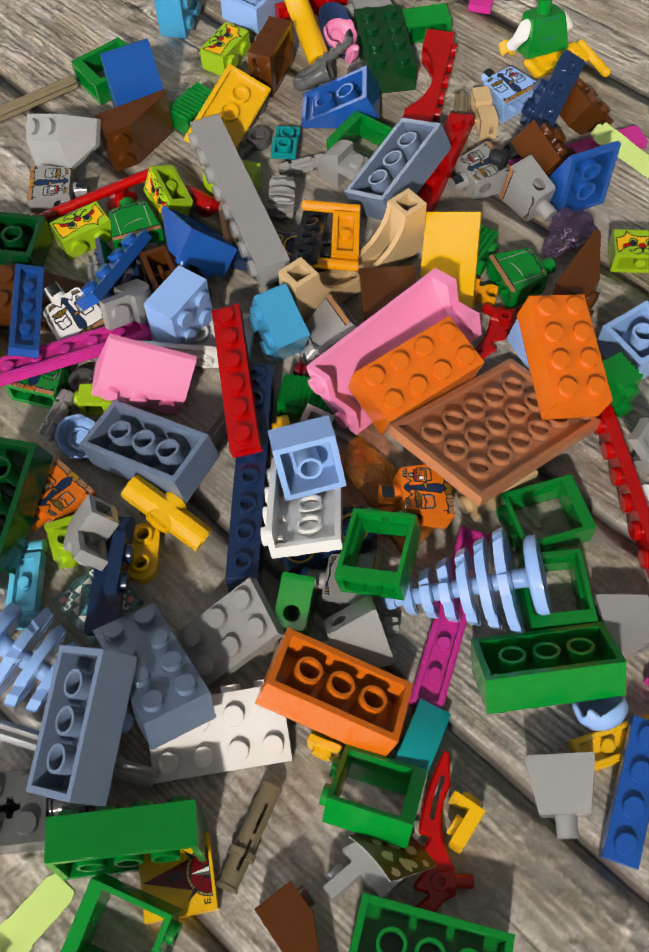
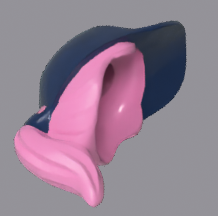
M327 2L323 4L319 9L320 30L327 48H334L337 45L336 43H342L346 31L351 29L353 33L352 44L341 56L347 64L355 62L358 58L360 47L356 44L358 33L353 21L340 3Z

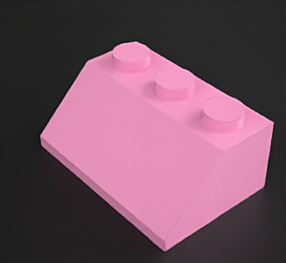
M109 334L95 365L91 395L108 401L117 400L128 403L134 407L158 410L163 414L177 415L186 400L197 356Z

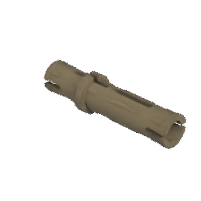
M261 781V786L235 843L230 844L227 850L229 857L218 881L215 883L217 887L234 895L238 893L237 890L249 863L253 864L255 861V849L277 799L282 793V789L266 781Z

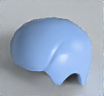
M83 414L65 417L57 425L54 435L58 449L65 456L74 460L88 458L79 444L95 425V422Z
M625 696L575 702L572 704L574 714L580 724L593 731L611 730L619 726L629 713Z

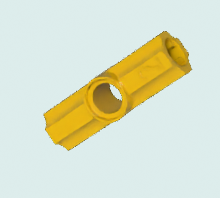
M139 474L133 476L121 492V497L145 514L146 519L155 529L162 533H171L195 552L206 541L213 529L189 512L186 504L178 496L171 492L163 493Z

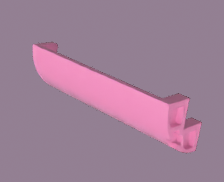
M434 268L308 364L306 368L310 376L308 380L309 386L316 394L321 396L325 404L333 412L335 422L342 429L348 428L355 435H358L373 422L347 388L353 373L448 316L455 322L467 340L472 343L482 335L480 313L459 302L455 278Z

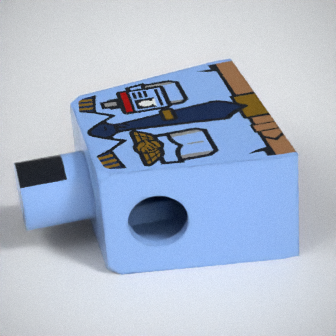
M507 67L498 73L489 68L481 76L484 86H489L493 99L492 105L495 106L501 123L521 113L526 102L531 100L534 94L533 87L537 82L513 67Z

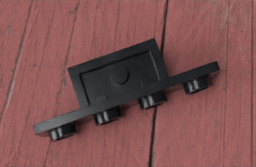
M303 210L290 263L302 257L309 265H316L319 262V257L330 258L331 233L327 223L329 213ZM315 268V271L325 272L328 269Z

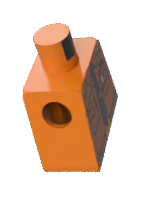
M58 458L53 460L47 474L30 528L34 533L46 522L49 523L74 515L88 494L97 497L96 492Z
M426 464L402 467L398 470L393 480V485H379L378 487L379 504H395L396 512L407 511L417 515L421 526L446 529L455 516L451 484Z

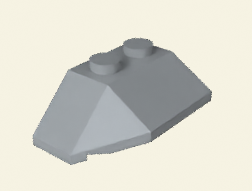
M27 114L25 125L26 142L35 165L69 167L74 170L88 157L91 151H95L100 146L101 119L66 114Z

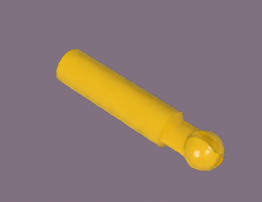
M284 0L308 64L311 65L319 57L323 56V52L329 51L309 0Z

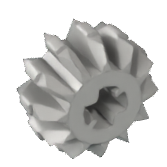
M287 175L271 177L267 212L270 219L284 221L293 218L296 187L294 177H287Z

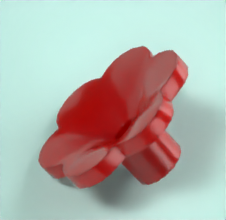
M125 189L108 196L107 207L109 210L119 207V201L126 197L132 198L134 203H136L138 199L137 194Z

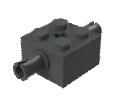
M31 769L0 772V855L44 850L46 817L58 816V812L65 809H77L81 813L89 812V806L67 803L26 792Z

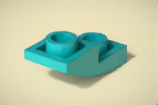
M276 126L275 137L273 136L271 159L296 160L301 137L300 127Z
M420 698L415 706L407 730L400 740L394 759L429 771L451 714Z

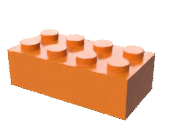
M585 295L529 296L519 310L517 318L542 420L598 417L613 399Z
M448 316L354 372L347 388L381 435L389 431L392 423L474 378L485 362L451 317Z
M288 627L276 647L255 704L344 744L386 757L399 742L414 684Z

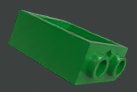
M119 37L71 61L77 82L100 105L112 100L106 76L100 78L96 74L104 69L100 54L128 45Z
M355 110L327 138V151L339 140H349L354 144L359 137L380 146L393 128Z
M572 474L501 494L499 505L496 507V514L500 524H505L507 528V538L513 552L517 551V554L523 552V539L525 538L514 510L558 498L572 530L538 539L540 551L547 552L558 547H571L591 541L597 526Z
M373 507L365 509L353 508L334 574L341 592L405 601L422 532L417 515L407 511H381ZM366 532L406 537L397 572L356 567Z
M558 547L552 551L541 552L545 572L569 570L578 610L554 612L551 615L545 616L534 614L529 588H520L525 632L598 622L581 548ZM523 552L516 555L514 561L515 569L525 566Z
M345 745L341 758L334 757L329 773V778L333 779L332 784L325 783L321 793L319 805L325 806L322 822L407 849L428 770ZM347 777L405 795L400 816L341 798L340 796Z
M102 873L91 877L61 952H108L91 944L110 894L164 918L151 952H166L169 945L173 946L182 929L183 923L178 920L183 909Z

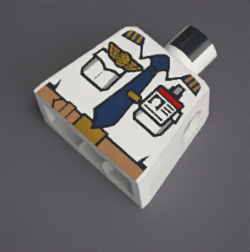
M53 282L43 290L44 294L51 301V304L44 308L43 314L56 340L105 326L99 306L95 304L83 311L76 303L83 294L80 288L75 287L65 293L57 282Z

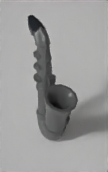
M351 29L346 31L342 43H336V47L329 48V52H323V56L319 57L317 61L304 70L302 69L293 79L295 89L298 91L309 90L312 87L316 88L318 84L322 85L324 82L334 80V73L331 67L332 61L340 54H343L352 44L353 33Z

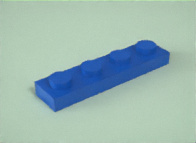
M145 229L136 235L131 232L125 236L120 242L123 246L117 248L108 256L110 262L103 264L94 273L97 276L95 280H90L81 288L83 294L76 303L83 311L99 303L149 242L152 237Z
M15 263L8 355L31 358L39 357L44 267Z
M633 715L629 719L599 857L637 870L639 869L649 822V720Z

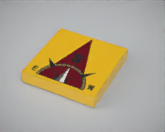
M206 833L207 861L199 862L192 849L189 848L181 849V859L168 863L152 862L151 853L144 854V863L139 865L141 890L182 908L183 910L179 918L220 910L217 886L215 885L216 876L210 833ZM143 909L144 924L147 925L164 920V918Z

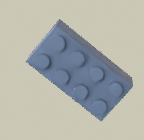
M401 118L344 191L350 204L360 205V215L383 220L387 201L407 188L415 194L419 192L452 148L442 124Z
M113 400L79 444L94 466L128 480L139 474L163 493L171 492L184 503L188 502L219 458V454L208 434L117 400Z
M155 602L93 630L99 649L138 657L128 707L151 750L216 718L210 690Z
M59 645L26 792L67 803L106 807L138 657L106 649Z

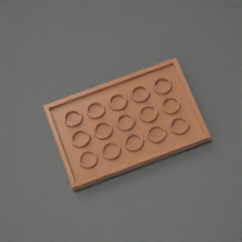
M510 358L392 423L388 434L480 507L596 431L601 420L596 417L542 420L530 371Z

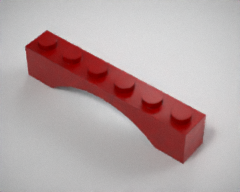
M427 29L422 49V65L431 78V85L419 100L405 108L403 118L434 123L440 122L442 107H439V105L444 106L446 90L443 89L448 90L450 74H452L454 58H456L458 43H454L455 32Z

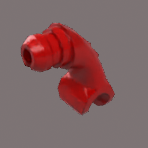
M185 185L193 203L198 208L200 216L208 218L218 211L219 203L216 202L214 197L194 186Z

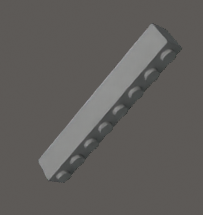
M216 114L190 122L192 133L188 134L192 149H197L196 156L199 165L205 166L204 174L208 184L213 183L212 191L216 202L221 201L222 203L220 208L224 219L230 220V232L233 239L238 238L239 240L237 244L241 257H247L248 261L246 264L251 278L256 277L260 287L278 282V271L290 264V258L220 115Z

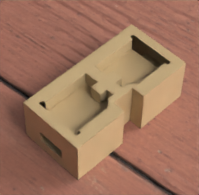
M489 86L474 87L471 90L469 108L471 114L474 115V125L479 141L496 139L499 119L495 106L492 105L493 99Z

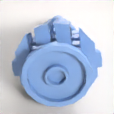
M502 526L492 533L494 563L485 537H482L475 541L473 545L475 570L469 551L464 547L455 553L456 577L453 575L451 561L446 557L437 562L436 571L439 583H436L434 574L430 567L419 572V586H416L413 578L410 577L405 601L381 597V604L385 610H394L404 606L407 614L417 616L419 615V604H422L424 612L429 618L438 619L440 615L439 601H441L445 617L449 621L460 622L461 611L458 598H460L463 612L469 624L481 625L482 617L480 610L482 604L488 626L502 630V600L510 630L523 633L524 624L520 588L530 589L532 601L538 614L543 616L551 615L549 590L537 536L535 534L528 535L523 539L524 567L515 569L507 534Z
M12 602L0 612V657L3 658L0 663V697L14 682L3 705L16 708L29 694L38 680H40L41 683L25 709L38 713L47 701L56 661L53 665L50 663L55 657L59 645H62L67 632L59 624L42 642L54 618L52 612L46 607L22 631L16 641L13 640L11 636L21 620L22 609L19 605ZM73 641L68 644V646H77ZM128 712L124 719L121 734L127 733L134 724V716Z

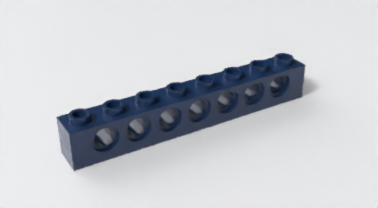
M250 364L263 451L238 457L235 460L225 574L229 592L249 577L257 579L260 587L262 586L264 546L261 540V527H265L263 507L267 506L264 489L268 487L266 469L270 468L271 455L268 430L272 429L271 423H273L275 396L273 365Z

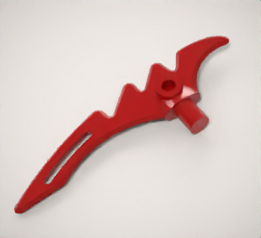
M489 303L484 304L481 312L491 317L489 327L483 340L474 348L477 353L483 351L479 354L482 359H485L497 350L493 342L507 340L506 338L509 335L507 330L512 329L516 319H518L517 314L521 307L503 308V306L496 308Z
M447 750L442 753L430 781L418 829L420 835L429 837L428 842L423 848L437 866L424 871L414 883L416 891L427 893V897L418 903L416 907L432 912H437L446 900L456 896V889H474L473 873H455V867L449 858L443 840L442 810L447 792L451 786L450 753ZM441 776H444L445 779L439 793L434 819H430L436 788Z

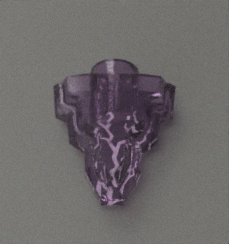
M567 207L559 209L557 214L552 217L553 223L548 230L550 235L544 240L541 254L546 258H553L564 254L567 250L574 251L582 248L594 230H598L594 225L592 216L583 210L576 213Z

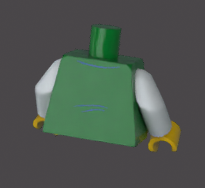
M538 0L537 8L523 13L522 21L513 37L499 43L498 47L501 56H504L506 53L513 56L517 49L528 60L568 49V33L573 28V22L566 11L559 8L556 4H552V0Z

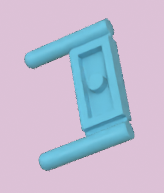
M46 539L26 541L16 575L9 574L5 607L14 602L22 609V617L15 631L27 628L41 611L47 559L45 551L48 549Z

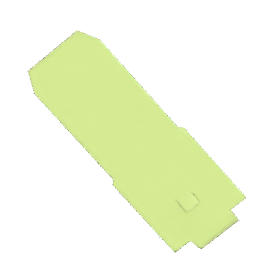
M605 122L603 125L597 124L590 133L593 140L601 146L619 140L621 146L617 157L643 176L649 178V154L629 141L626 136Z
M57 874L46 877L18 909L0 924V952H29L33 948V944L71 903L75 891Z

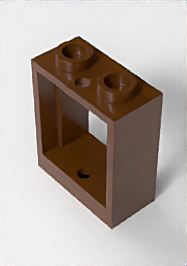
M269 16L247 52L250 76L271 88L269 97H274L294 62L292 21Z

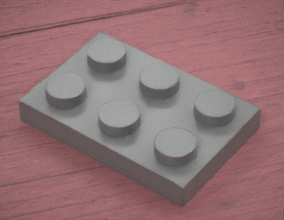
M249 577L178 631L177 634L191 662L208 689L211 690L283 637L284 632L257 579Z

